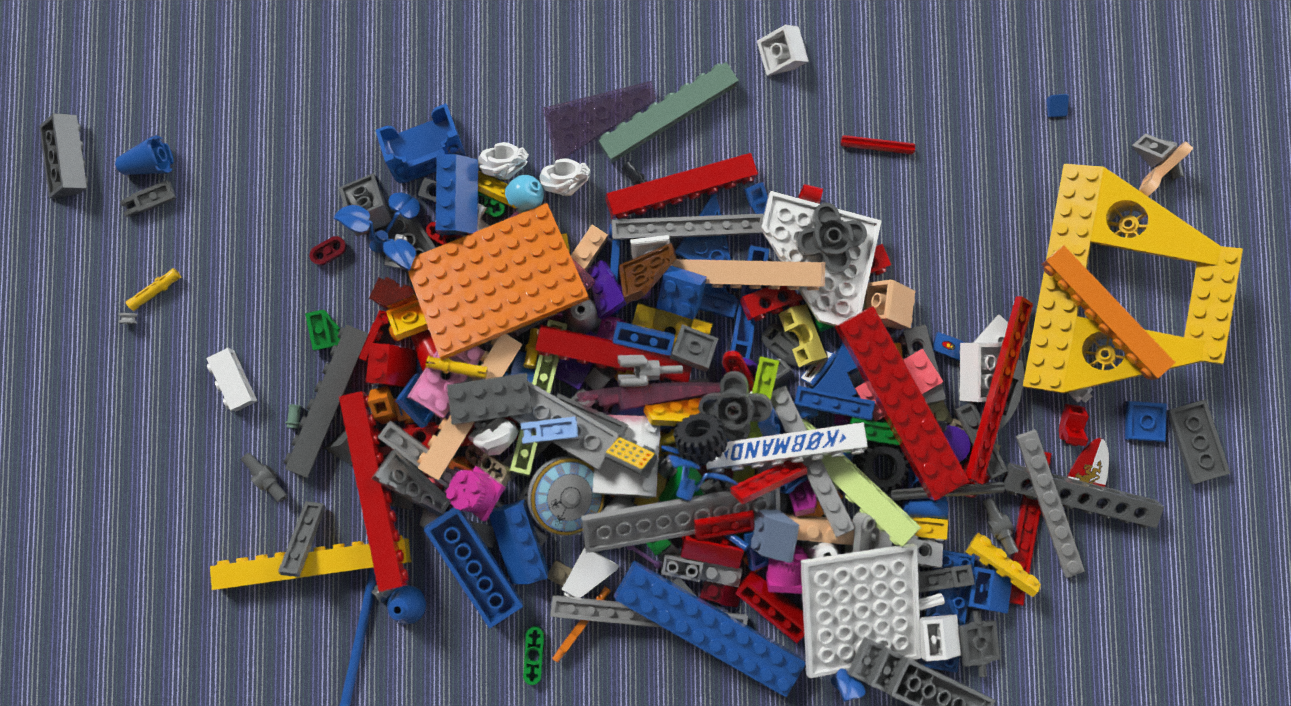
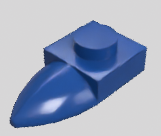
M763 182L744 188L749 206L753 208L756 214L764 215L768 196Z

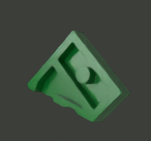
M325 310L305 313L313 351L333 348L334 345L337 346L340 338H337L340 328Z

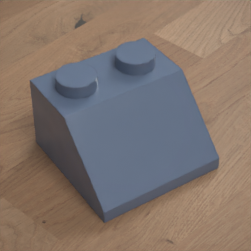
M778 509L758 510L754 533L751 539V548L762 556L792 563L799 524Z

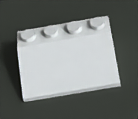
M608 415L629 425L623 439L629 437L637 441L636 445L642 448L644 445L649 446L655 450L654 453L659 457L660 425H650L646 416ZM605 459L600 470L594 467L592 493L646 499L656 497L658 459L649 478Z

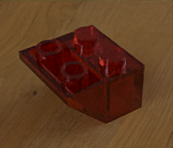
M378 277L369 297L370 300L387 309H393L418 300L413 288L404 284L400 287V284L388 277H385V279Z

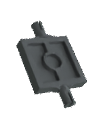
M973 609L974 621L958 626L962 665L966 667L978 665L979 677H987L986 665L992 661L1000 660L996 620L993 619L982 621L981 609Z

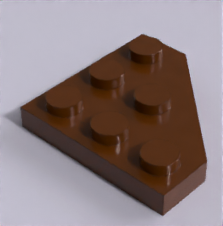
M672 243L619 265L623 298L626 303L636 301L645 296L676 260V254Z

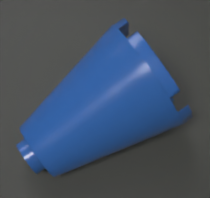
M157 135L151 136L118 156L115 167L123 175L169 173L173 169L170 168V164L174 162L172 152L167 143H162L160 140L163 139L162 137Z
M411 585L396 588L387 601V610L390 617L395 622L403 625L413 624L420 620L427 606L423 592Z

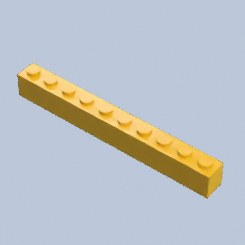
M400 535L398 545L404 554V561L402 563L411 562L409 539H403L402 535ZM364 541L352 542V546L345 547L343 543L332 545L333 549L328 550L325 549V546L313 548V552L308 553L300 577L280 575L278 572L285 552L275 553V557L268 558V554L255 556L256 560L250 561L248 557L237 558L236 563H229V560L217 561V565L210 566L212 590L372 568L374 566L369 544H364Z

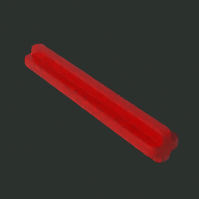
M847 135L841 137V146L911 155L915 152L914 143Z

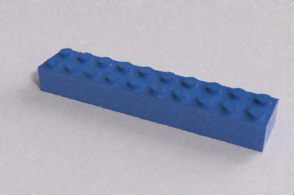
M633 561L614 593L616 601L785 697L789 694L806 664L800 655L636 561Z

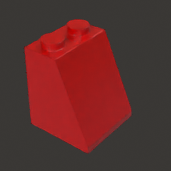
M370 343L366 382L376 386L389 385V387L404 388L411 377L416 374V351L390 344Z

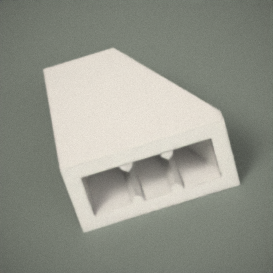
M584 547L562 588L565 591L564 595L581 598L614 573L619 565L596 552L586 553Z

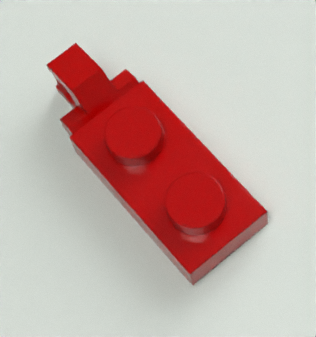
M379 310L359 355V359L368 362L370 343L379 342L384 332L381 330L382 327L389 324V318L385 311Z

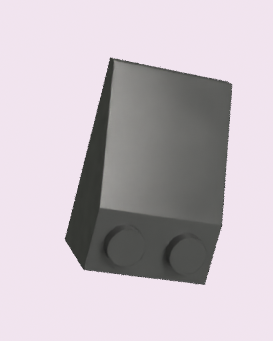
M374 173L339 187L343 206L357 205L365 208L370 213L369 220L373 223V230L384 227L391 222L389 209ZM368 229L366 232L363 233H354L358 237L360 235L369 233L370 230Z

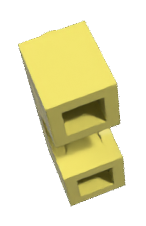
M806 304L791 307L779 314L785 332L792 331L799 339V346L792 349L798 367L812 365L827 358Z

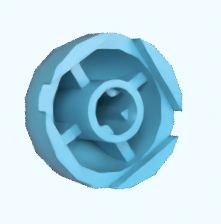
M519 175L506 186L505 196L511 206L514 205L518 208L516 211L523 213L542 204L544 189L542 184L533 176Z

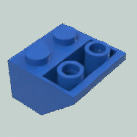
M973 567L975 584L970 586L968 606L1008 614L1012 587L1011 578L1008 576L1002 577L995 570Z

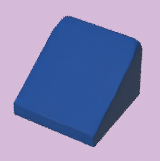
M1068 94L1050 95L1046 99L1048 117L1067 116Z

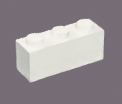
M227 348L206 358L209 363L207 364L208 370L212 375L214 374L217 380L215 385L220 392L222 391L224 396L223 402L227 409L238 411L257 402L234 350Z

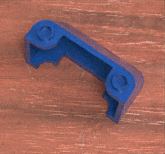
M447 103L437 106L432 110V121L400 133L392 126H384L375 130L385 163L396 182L407 183L436 172L437 154L466 156Z

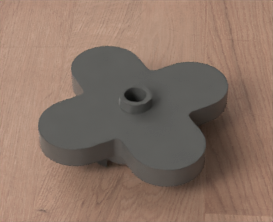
M822 203L815 208L812 214L814 228L805 229L797 236L796 247L805 256L821 255L823 262H825V268L831 273L839 274L844 272L850 265L849 249L860 246L866 240L867 230L859 221L850 220L844 222L841 220L836 206L831 203Z
M731 371L723 376L720 382V393H707L702 397L699 402V411L702 414L710 413V415L714 414L717 418H720L726 438L730 441L745 440L748 437L751 428L750 421H764L770 416L772 402L764 394L749 393L746 377L740 372Z

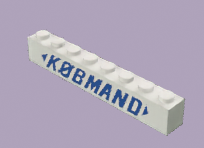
M864 423L727 442L726 451L722 453L721 457L715 458V461H709L706 464L707 469L712 471V473L719 474L723 473L724 469L732 468V471L744 470V466L761 468L766 463L776 466L784 464L783 461L791 460L792 463L802 462L803 458L811 457V460L823 459V455L831 454V457H840L845 452L861 454L864 453L863 450L867 449Z

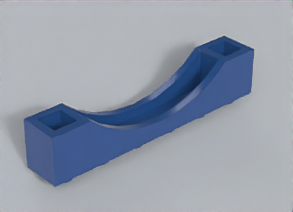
M750 246L746 261H767L769 249ZM742 285L730 351H737L743 358L749 359L755 321L754 319L747 320L740 299L761 289H751L749 285Z

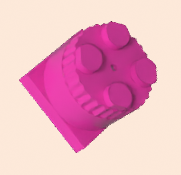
M475 466L473 471L462 470L457 472L451 480L449 488L446 490L447 499H450L451 505L456 509L472 512L480 520L486 521L504 491L505 486L483 469Z
M795 546L792 563L769 558L768 566L765 569L769 592L802 594L801 560L809 559L803 547Z

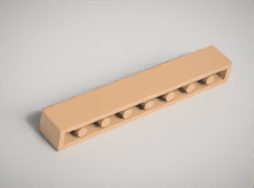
M676 259L671 265L707 276L705 284H712L714 288H723V284H730V288H742V285H749L751 289H761V285H768V289H780V286H788V290H799V286H807V290H819V287L825 286V262Z
M507 334L493 339L491 351H485L480 359L483 362L481 366L488 367V372H479L487 374L486 379L503 377L522 346L520 342ZM470 376L473 379L472 381L483 380V378ZM451 415L448 420L444 418L438 427L441 429L438 436L433 435L428 443L430 449L427 454L423 452L417 462L420 465L418 468L439 480L474 422L452 425Z

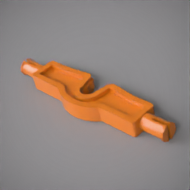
M604 586L596 600H605L611 590ZM580 620L552 657L554 661L559 663L560 659L590 620Z

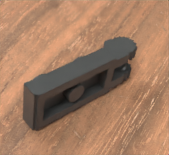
M166 180L133 193L132 196L121 200L120 204L121 206H129L135 203L136 207L124 212L125 217H132L177 198L170 181Z

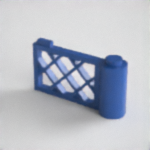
M910 463L908 464L907 489L912 488L915 482L920 484ZM941 497L935 501L929 498L908 499L903 501L902 510L910 517L944 520L948 517L947 497Z

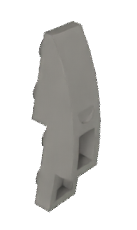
M665 554L661 574L698 582L705 580L739 587L742 566H739V569L682 558L680 554Z

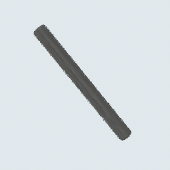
M1003 482L983 483V485L966 484L942 497L1005 492V485ZM923 488L895 489L890 491V497L893 501L928 498Z

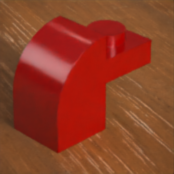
M1065 404L1060 418L1059 438L1066 440V443L1070 445H1087L1088 438L1084 428L1089 416L1085 407Z

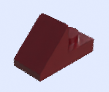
M705 580L703 582L700 598L735 608L738 607L740 599L735 594L738 587Z

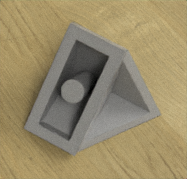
M1145 133L1132 147L1150 167H1153L1172 153L1178 143L1158 139Z

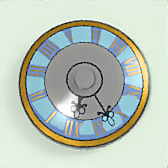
M562 456L548 461L539 468L533 476L528 489L529 510L537 524L546 531L560 536H571L583 532L581 516L601 513L605 502V494L592 493L594 466L578 457Z

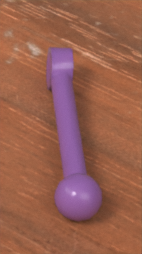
M634 545L627 546L628 550L635 551L654 564L656 569L661 568L662 564L660 561L653 560L634 547Z

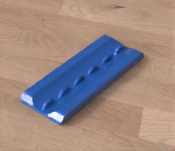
M943 550L942 567L932 570L971 564L973 573L975 556ZM971 585L928 591L927 597L941 593L945 603L925 609L924 617L957 615L958 626L965 625ZM960 656L935 661H926L921 658L918 659V662L929 668L957 673Z

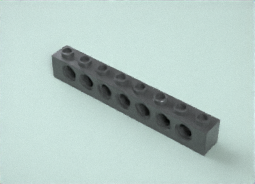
M1008 463V472L1005 473L1002 481L1006 491L1013 495H1018V493L1024 494L1029 499L1037 500L1027 468ZM1052 474L1060 501L1065 508L1074 509L1075 507L1088 514H1093V512L1099 513L1100 516L1107 519L1115 517L1123 523L1129 524L1134 522L1143 528H1148L1149 526L1157 528L1164 506L1159 501ZM1025 480H1029V483L1027 485L1022 486V483ZM1067 489L1065 494L1060 495L1062 490ZM1085 494L1083 499L1078 500L1080 495ZM1100 499H1104L1101 504L1097 505V502ZM1122 504L1119 509H1116L1117 505ZM1141 508L1140 511L1137 514H1135V511Z

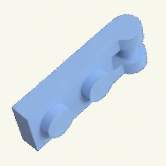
M576 417L521 423V430L524 432V437H522L523 444L578 437ZM536 428L537 435L532 436L531 429Z

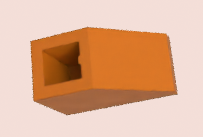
M389 385L370 390L368 404L373 417L381 424L389 423V421H398Z

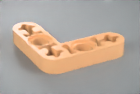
M1186 141L1182 143L1143 179L1139 191L1146 196L1152 194L1158 188L1162 177L1186 157L1193 147Z

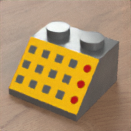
M619 437L606 451L604 456L614 463L649 478L658 459V456L654 453L655 450L646 445L642 448L636 445L637 441L626 437V439Z

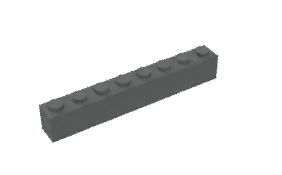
M347 324L345 328L341 327L337 337L340 338L337 346H333L330 356H333L330 364L326 363L322 371L325 374L323 381H318L314 391L317 392L315 399L311 398L307 409L310 410L308 416H303L299 425L302 430L299 435H295L292 441L293 451L292 453L288 452L284 460V464H287L286 470L304 477L310 475L339 407V396H343L369 333Z

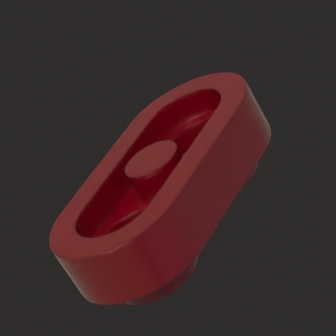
M333 236L311 249L309 253L310 260L316 265H325L346 252L347 244L341 237ZM336 244H340V248L338 250H335ZM323 253V258L318 259V255Z

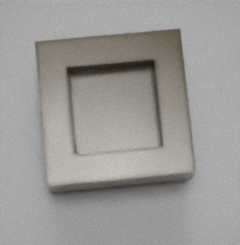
M555 560L548 573V579L563 587L572 568Z

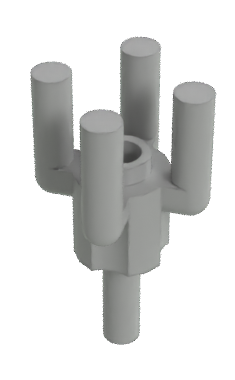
M618 355L620 367H634L635 373L632 375H618L620 387L646 386L648 380H659L660 374L683 373L682 365L659 366V360H647L644 355Z

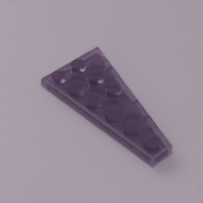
M652 81L542 108L555 160L566 158L655 102L656 96Z

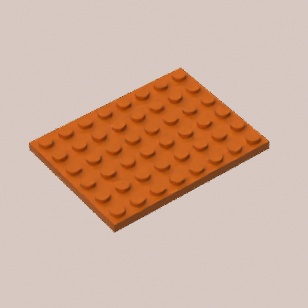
M547 203L417 255L408 271L441 360L589 300Z

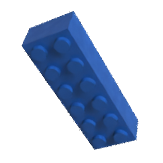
M454 507L425 526V533L489 629L523 607L522 599L464 511Z

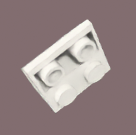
M957 615L919 617L922 659L926 661L947 660L961 655Z

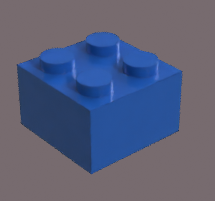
M670 266L663 274L657 308L693 320L700 309L707 276Z

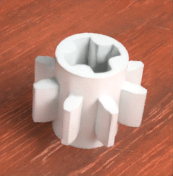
M1091 387L1068 392L1076 402L1082 400L1086 403L1093 397L1090 394L1093 390Z

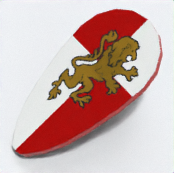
M1096 438L1089 443L1076 459L1067 477L1105 487L1109 467V453L1106 442L1102 438ZM1085 494L1080 495L1078 500L1083 499Z

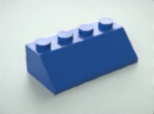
M437 154L436 232L439 235L473 234L478 231V159L458 154Z
M523 499L493 508L489 518L511 584H531L547 579L549 570L526 500Z

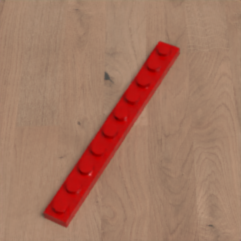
M1016 296L969 464L966 469L967 478L976 484L983 485L1032 311L1033 303L1023 296Z

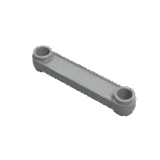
M858 512L853 518V526L855 527L853 552L871 550L872 530L875 526V519L871 515Z

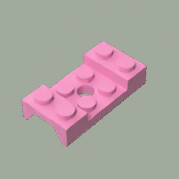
M475 346L449 358H451V361L477 365L485 351ZM436 351L433 357L440 358ZM425 368L407 397L431 410L439 418H444L450 409L447 385L463 383L468 376L450 372V378L444 380L441 377V370Z

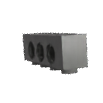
M922 325L903 330V336H900L902 347H906L907 350L905 359L916 353L912 350V345L919 344L939 374L927 326ZM942 383L922 394L928 405L946 400Z

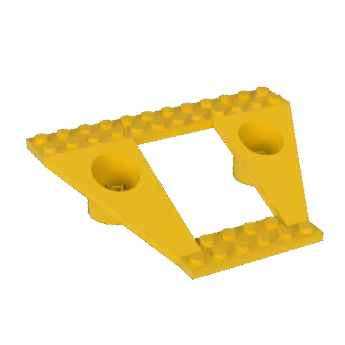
M1064 164L1046 259L1064 245L1087 268L1091 243L1197 263L1184 337L1150 330L1145 331L1176 362L1169 369L1200 362L1224 365L1243 248L1222 247L1105 167ZM1133 210L1142 213L1137 218L1132 216ZM1124 211H1130L1129 215H1126L1124 217L1121 213ZM1117 215L1121 218L1119 223L1112 222ZM1146 216L1148 224L1140 225L1138 221ZM1110 226L1119 227L1120 230L1113 233L1110 230ZM1138 229H1145L1140 235L1137 234ZM1121 233H1123V235L1125 236V238H1123V237H1121V236H1118V235H1120ZM1044 271L1023 387L1068 393L1143 375L1140 373L1141 369L1136 364L1128 361L1126 354L1125 356L1116 355L1115 351L1118 348L1109 346L1111 338L1108 334L1105 335L1099 330V325L1094 320L1078 316L1080 305H1076L1071 300V295L1067 291L1060 289L1053 276L1050 277ZM1107 339L1106 345L1099 346L1097 341ZM1094 343L1097 345L1098 349L1096 352L1088 351ZM1106 353H1109L1108 357H1102V355L1104 356ZM1087 355H1095L1096 360L1088 364ZM1115 358L1123 359L1117 367L1114 365ZM1099 362L1102 364V370L1092 366ZM1112 365L1114 367L1113 369L1105 370V366Z

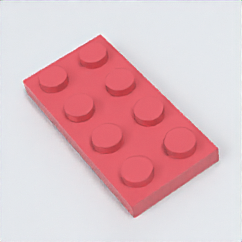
M923 349L903 360L922 394L943 383V380ZM866 383L855 388L860 398L875 401ZM875 402L872 418L874 421H878L884 416Z

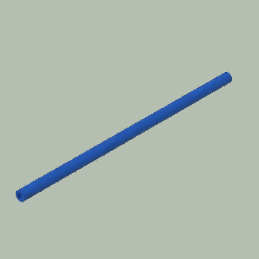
M374 567L370 568L340 706H350L374 599V595L371 592L377 585Z

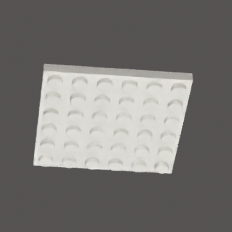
M912 543L906 544L903 547L899 545L801 560L806 674L809 678L836 674L841 668L848 671L864 636L912 660L921 659L917 545Z

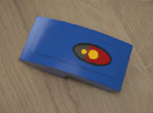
M937 332L932 349L936 353L960 362V343L965 342Z

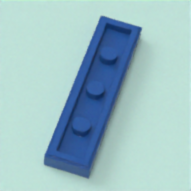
M798 386L794 405L872 421L876 401Z

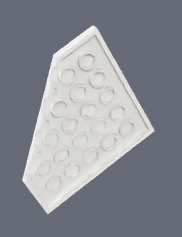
M770 191L761 231L780 261L823 262L821 255L805 256L796 247L797 236L805 229L814 228L812 214L820 204ZM840 209L838 210L841 220L844 222L856 220L866 227V240L860 246L849 249L851 262L844 272L834 274L825 268V286L819 287V290H807V286H799V292L818 322L836 326L862 311L881 220Z

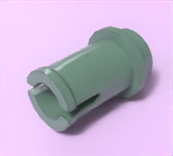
M289 404L288 419L285 424H287V428L299 429L301 405Z

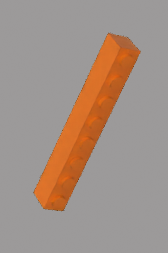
M1064 245L1041 264L1044 267L1045 273L1055 278L1059 288L1071 295V300L1085 310V315L1099 325L1098 328L1103 334H1108L1113 340V345L1125 352L1128 361L1136 364L1141 369L1140 373L1146 379H1158L1176 363Z

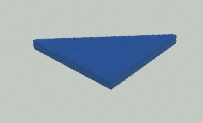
M716 193L712 194L699 216L721 215ZM726 236L684 237L675 251V254L682 259L731 260ZM723 284L734 292L738 290V288H730V284Z

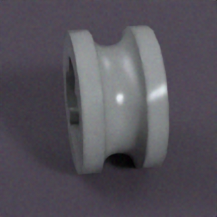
M119 313L121 317L119 324H137L135 318L138 314Z

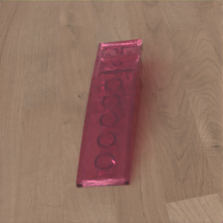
M720 383L647 384L646 386L606 388L577 393V401L582 403L597 400L598 407L618 404L619 411L644 407L645 405L703 396L707 393H719Z

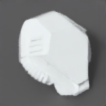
M497 143L494 148L481 152L478 158L479 167L484 174L509 180L526 165L529 154L524 148H518L510 143Z
M559 159L555 161L554 165L543 168L540 174V182L546 191L562 196H571L588 181L590 169L585 163L579 164L570 159Z
M497 418L492 420L482 430H478V428L473 430L468 438L469 441L473 442L486 454L500 455L515 441L518 430L514 422L504 418Z

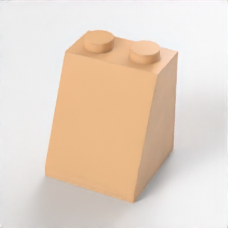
M894 280L868 283L863 310L874 306L884 326L898 330L910 329L915 303V291Z

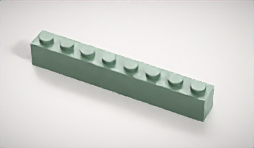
M727 62L722 65L720 63L716 64L709 73L700 74L696 77V81L691 84L686 83L682 85L678 92L669 93L660 103L655 102L651 104L647 111L635 114L631 121L620 123L616 130L611 133L609 131L604 133L600 137L599 146L612 164L737 87L738 79Z

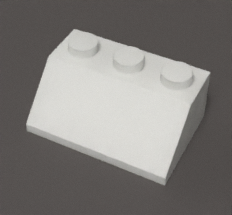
M960 343V401L985 402L987 400L1002 343Z

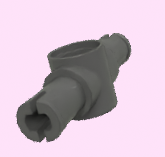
M247 453L241 458V461L251 471V481L256 487L262 491H268L278 503L287 498L288 495L278 485V480L276 479L278 475L271 467L260 464L251 453Z
M993 497L982 501L989 516L987 525L993 537H997L998 540L1000 539L1007 555L1018 552L1019 550L1011 536L1013 526L1006 514L1003 515L1002 512L1000 513Z

